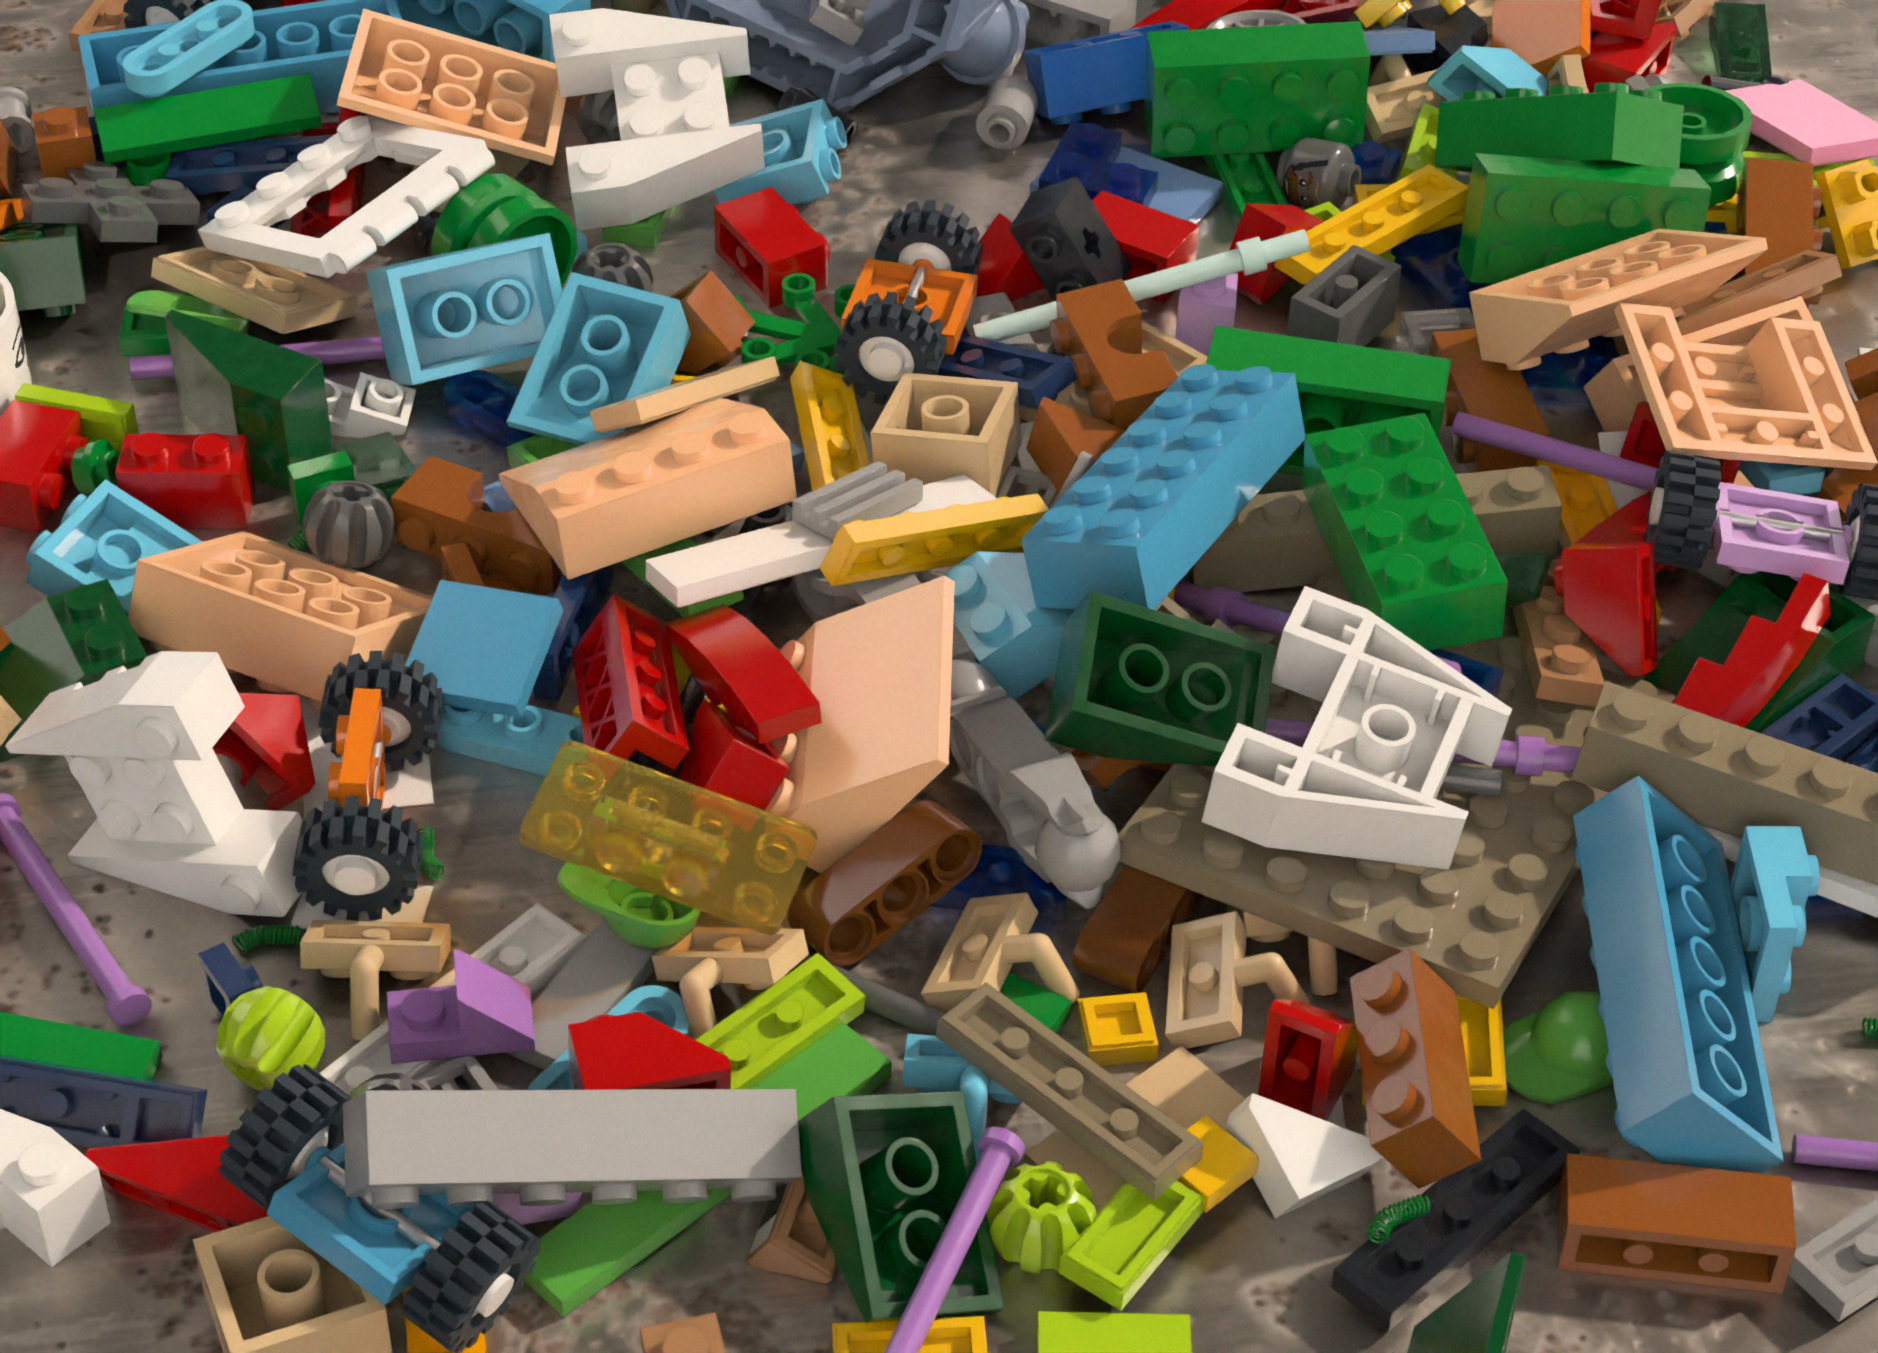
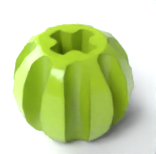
M270 986L257 988L241 994L227 1007L217 1030L216 1050L224 1066L240 1081L260 1091L264 1088L270 1091L273 1088L274 1079L283 1072L288 1075L291 1068L296 1065L303 1067L306 1064L316 1070L325 1048V1028L315 1010L297 995L284 989Z
M1045 1161L1039 1166H1031L1025 1163L1006 1173L1004 1181L1000 1183L986 1212L993 1246L1006 1261L1020 1263V1268L1025 1272L1039 1274L1040 1270L1054 1269L1059 1272L1060 1257L1080 1239L1079 1235L1087 1226L1092 1225L1097 1215L1096 1208L1093 1205L1091 1189L1079 1175L1064 1172L1063 1166L1056 1162Z

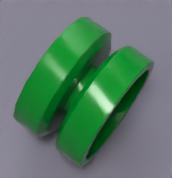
M1677 82L1658 84L1645 89L1662 92V101L1684 106L1679 168L1695 169L1710 186L1712 192L1709 206L1732 199L1737 193L1744 168V155L1742 152L1749 142L1752 125L1751 109L1742 99L1727 91L1703 84Z
M504 173L485 174L472 181L466 187H462L446 204L434 229L431 241L432 256L550 233L562 287L572 271L577 254V230L568 214L552 203L538 197L534 191Z

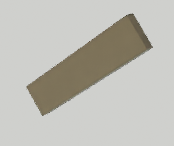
M987 982L937 1020V1038L974 1066L983 1070L986 1075L1153 1201L1202 1159L1204 1142Z

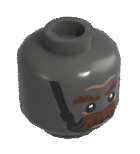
M1303 137L1294 143L1292 148H1287L1281 155L1277 169V182L1280 188L1284 190L1288 201L1293 205L1312 208L1329 201L1339 209L1345 204L1348 197L1354 196L1355 184L1361 183V168L1355 164L1354 154L1348 145Z

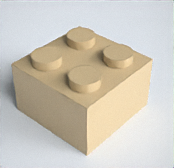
M904 372L870 432L873 463L876 461L887 464V473L897 469L905 473V482L912 478H917L923 481V485L965 474L993 496H996L1021 445L1018 382Z
M267 1216L193 1239L204 1296L223 1353H392L385 1305L271 1217Z

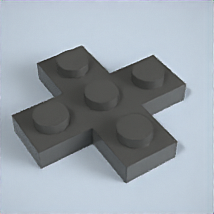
M100 161L86 162L83 164V168H66V179L48 177L40 179L39 184H22L21 206L32 223L89 224L100 242H157L158 225H199L200 203L189 188L184 187L181 182L157 179L151 181L150 186H133L123 171L117 169L111 163L105 164V162Z

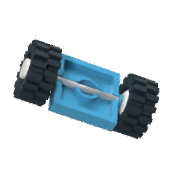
M306 1064L303 1067L296 1065L291 1068L288 1075L283 1072L276 1077L273 1088L270 1091L264 1088L256 1096L258 1103L252 1111L246 1108L239 1120L243 1123L240 1128L230 1132L226 1142L231 1146L221 1152L219 1161L223 1164L218 1168L219 1173L228 1182L264 1208L269 1217L385 1306L413 1284L414 1286L405 1293L403 1299L405 1305L402 1307V1314L450 1352L461 1353L465 1346L470 1348L476 1343L480 1332L485 1335L493 1327L494 1318L498 1314L502 1316L508 1309L510 1304L507 1302L512 1295L519 1294L525 1284L522 1280L523 1277L531 1273L536 1264L533 1259L540 1253L541 1246L538 1245L541 1242L540 1239L489 1201L486 1204L481 1202L475 1205V1207L453 1208L447 1206V1195H419L418 1206L401 1209L372 1208V1196L346 1197L344 1143L341 1144V1141L344 1139L343 1104L352 1098Z

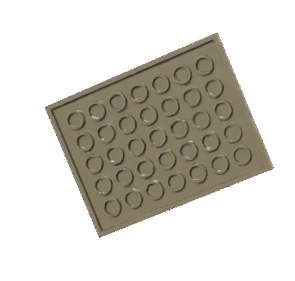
M1325 572L1312 588L1352 603L1340 575ZM1502 633V637L1429 651L1437 657L1457 662L1461 667L1462 675L1512 709L1502 740L1515 741L1516 735L1544 737L1545 744L1582 747L1596 707L1535 698L1520 637ZM1277 635L1269 642L1270 645L1276 646L1274 663L1281 637ZM1600 668L1604 683L1608 681L1673 703L1676 697L1668 691L1656 688L1645 680L1631 679ZM1271 683L1267 718L1314 722L1323 702ZM1451 762L1453 765L1502 770V785L1499 797L1439 790L1436 797L1437 800L1469 812L1449 869H1439L1269 848L1215 828L1201 821L1216 766L1174 763L1118 834L1122 845L1119 862L1375 963H1380L1411 948L1456 992V995L1494 1009L1580 867L1574 852L1577 846L1573 815L1607 795L1608 792L1571 780L1572 773L1543 770L1541 777L1513 774L1512 767H1490L1488 765Z

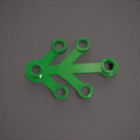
M792 273L785 276L781 283L782 302L786 306L794 308L804 322L748 310L746 305L742 303L741 298L732 294L756 321L748 332L789 340L776 345L771 340L761 337L746 340L741 346L742 364L775 356L777 366L795 361L796 368L798 363L803 361L844 375L846 369L837 371L835 365L838 355L829 358L825 353L834 351L841 330L815 298V280L813 277L805 273ZM855 284L843 285L835 291L834 311L839 318L844 313ZM748 332L744 335V337L741 340H743L748 335Z

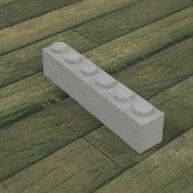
M796 1089L366 1090L343 1104L346 1197L372 1196V1208L401 1209L418 1206L419 1195H447V1206L453 1208L475 1207V1205L481 1202L486 1204L487 1201L494 1203L493 1194H520V1205L548 1206L565 1203L566 1193L592 1192V1204L596 1205L635 1202L638 1200L637 1191H662L663 1203L672 1204L707 1200V1190H731L732 1201L757 1202L776 1198V1187L802 1178Z

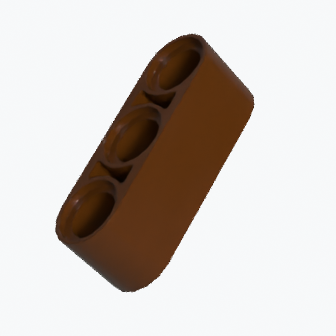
M931 800L918 801L906 808L804 886L795 895L789 906V925L792 929H803L806 942L831 964L840 967L852 965L964 880L975 869L980 860L982 852L981 839L974 830L937 802Z
M1125 864L1083 927L1074 950L1073 968L1131 993H1141L1171 948L1172 925L1188 922L1204 895Z

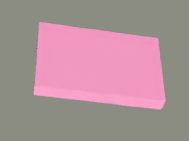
M1801 79L1792 80L1783 85L1765 84L1726 90L1728 93L1742 99L1751 109V133L1800 162L1813 163L1814 167L1878 156V123Z

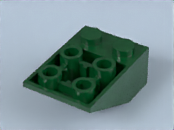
M1763 571L1754 574L1742 573L1730 583L1658 662V668L1649 672L1643 680L1677 697L1699 657L1722 666L1724 665L1751 615L1776 623L1798 581L1787 575ZM1829 586V618L1796 669L1761 711L1743 728L1761 733L1841 673L1850 679L1860 673L1876 616Z

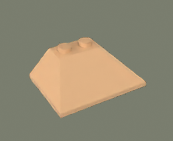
M1619 303L1614 309L1666 451L1716 459L1872 470L1878 462L1820 322L1770 317L1746 347L1683 341L1671 307Z

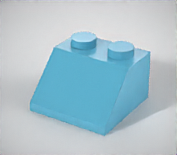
M977 551L942 575L955 581L954 625L962 633L968 647L975 653V662L986 667L995 676L997 685L1006 691L1008 698L1016 700L1056 671L1063 624L1074 610L1035 606L1024 553Z

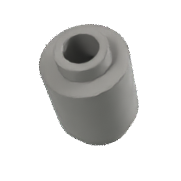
M1017 75L1003 77L991 85L976 120L977 132L986 144L996 149L1010 150L1017 148L1025 141L1038 109V97L1033 85L1027 79Z

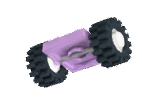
M1674 451L1664 452V457L1659 462V471H1656L1654 478V490H1651L1649 499L1651 501L1650 510L1647 511L1646 517L1648 524L1644 533V541L1654 542L1656 564L1698 570V568H1701L1703 559L1706 558L1708 553V542H1711L1713 537L1716 564L1726 565L1736 572L1754 574L1763 571L1787 575L1798 582L1803 573H1807L1827 580L1829 583H1835L1836 587H1839L1838 592L1842 595L1878 601V485L1858 484L1857 489L1852 493V503H1848L1846 509V522L1843 521L1842 523L1837 501L1720 482L1721 472L1719 470L1721 464L1718 459Z

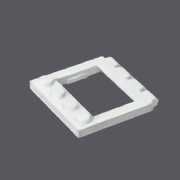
M356 116L341 123L337 128L338 133L322 144H316L301 151L297 156L298 161L282 172L273 173L262 178L256 185L257 189L240 201L231 202L219 208L214 215L215 219L200 228L198 232L207 250L324 278H329L336 272L346 274L377 251L376 245L385 246L418 221V215L426 216L459 191V186L466 187L495 165V159L487 149L483 139L369 119L367 116ZM378 155L394 158L396 162L420 166L321 238L270 228L274 223L290 219L307 207V201L315 194L330 190L345 180L350 169L361 163L370 162Z

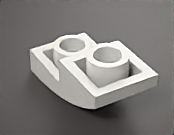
M360 372L355 389L324 378L331 435L379 438L405 434L416 389Z

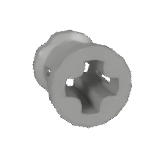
M0 87V120L17 148L18 153H25L33 146L36 139L30 120L32 114L30 99L17 88Z

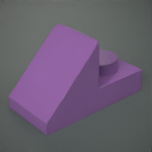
M454 949L456 985L387 992L389 1048L392 1064L534 1050L535 1041L530 987L465 952Z

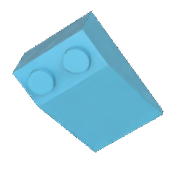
M550 233L415 259L366 271L390 379L400 385H416L535 356L563 293Z
M571 272L507 419L509 427L581 446L640 426L641 424L600 433L594 430L589 411L664 388L671 384L691 336L680 300Z

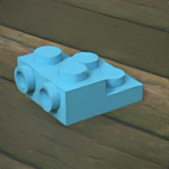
M824 98L730 125V127L761 123L765 169L713 190L720 204L772 187L788 204H810L820 197L828 195L831 181L841 178V166L836 150L846 148V131L840 118L837 116L832 117Z
M105 479L89 497L80 494L72 501L62 518V525L53 534L45 530L37 537L25 559L26 562L31 564L26 583L46 596H52L80 585H88L108 579L128 617L137 560L203 541Z
M1745 826L1730 884L1757 1022H1772L1780 994H1788L1790 990L1792 975L1790 959L1794 947L1802 946L1806 934V901L1808 896H1816L1819 888L1820 872L1818 859L1815 855L1807 854L1800 826Z

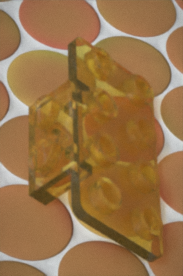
M567 741L561 745L521 824L519 839L529 848L762 934L774 935L782 928L814 851L817 834L812 828L588 745L576 741Z

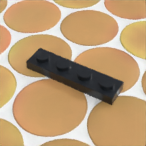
M1523 1108L1479 1145L1481 1161L1438 1180L1421 1194L1426 1205V1211L1427 1203L1424 1197L1428 1196L1431 1206L1429 1214H1424V1216L1418 1218L1415 1217V1219H1410V1221L1405 1223L1401 1222V1224L1392 1229L1388 1240L1384 1243H1375L1367 1240L1334 1268L1331 1288L1389 1332L1561 1181L1567 1153L1580 1154L1581 1149Z

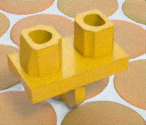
M1864 159L1815 174L1817 185L1822 187V203L1826 216L1818 218L1816 224L1818 229L1830 228L1840 268H1850L1878 259V167L1870 166L1869 159Z

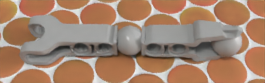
M820 569L793 576L795 595L813 623L926 582L920 571L832 587ZM953 623L949 751L952 752L959 768L986 801L1006 830L1007 841L1011 850L1046 883L1052 882L1061 893L1086 909L1096 907L1103 897V883L1112 877L1121 855L1122 845L1115 824L1106 815L1102 814L1094 802L1091 789L1071 752L1061 754L1049 741L1045 740L1044 734L1018 702L1013 698H1008L1006 691L997 685L995 676L986 667L975 662V653L968 647L962 633Z

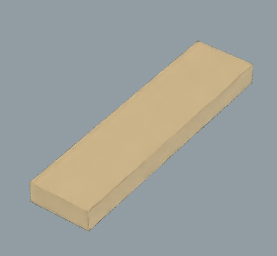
M775 356L723 368L589 412L594 430L604 433L643 424L777 380L776 377L780 376Z

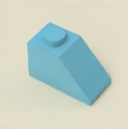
M1462 45L1428 78L1427 85L1446 100L1458 101L1462 100L1463 91H1487L1495 93V98H1505V89L1508 88L1535 89L1539 91L1538 96L1546 95L1549 80L1510 49Z

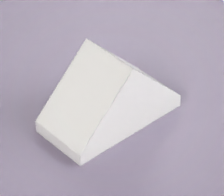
M1254 1093L1229 1114L1226 1124L1228 1133L1259 1157L1257 1174L1253 1176V1179L1275 1219L1360 1178L1384 1159L1383 1156L1370 1146L1369 1137Z

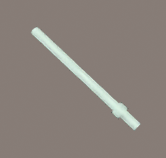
M1305 229L1260 241L1259 236L1237 242V249L1123 282L1134 301L1137 302L1243 271L1245 276L1268 269V263L1309 252L1310 245ZM1056 301L973 325L976 337L999 342L1050 327V321L1057 319Z

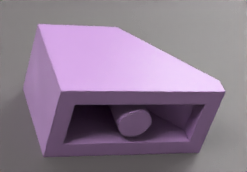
M1233 273L1179 290L1175 339L1208 357L1215 325L1234 328L1238 274Z

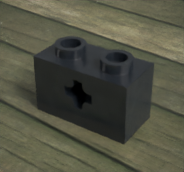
M1077 176L1033 191L1009 228L1054 301H1056V294L1118 279L1124 281L1132 267Z

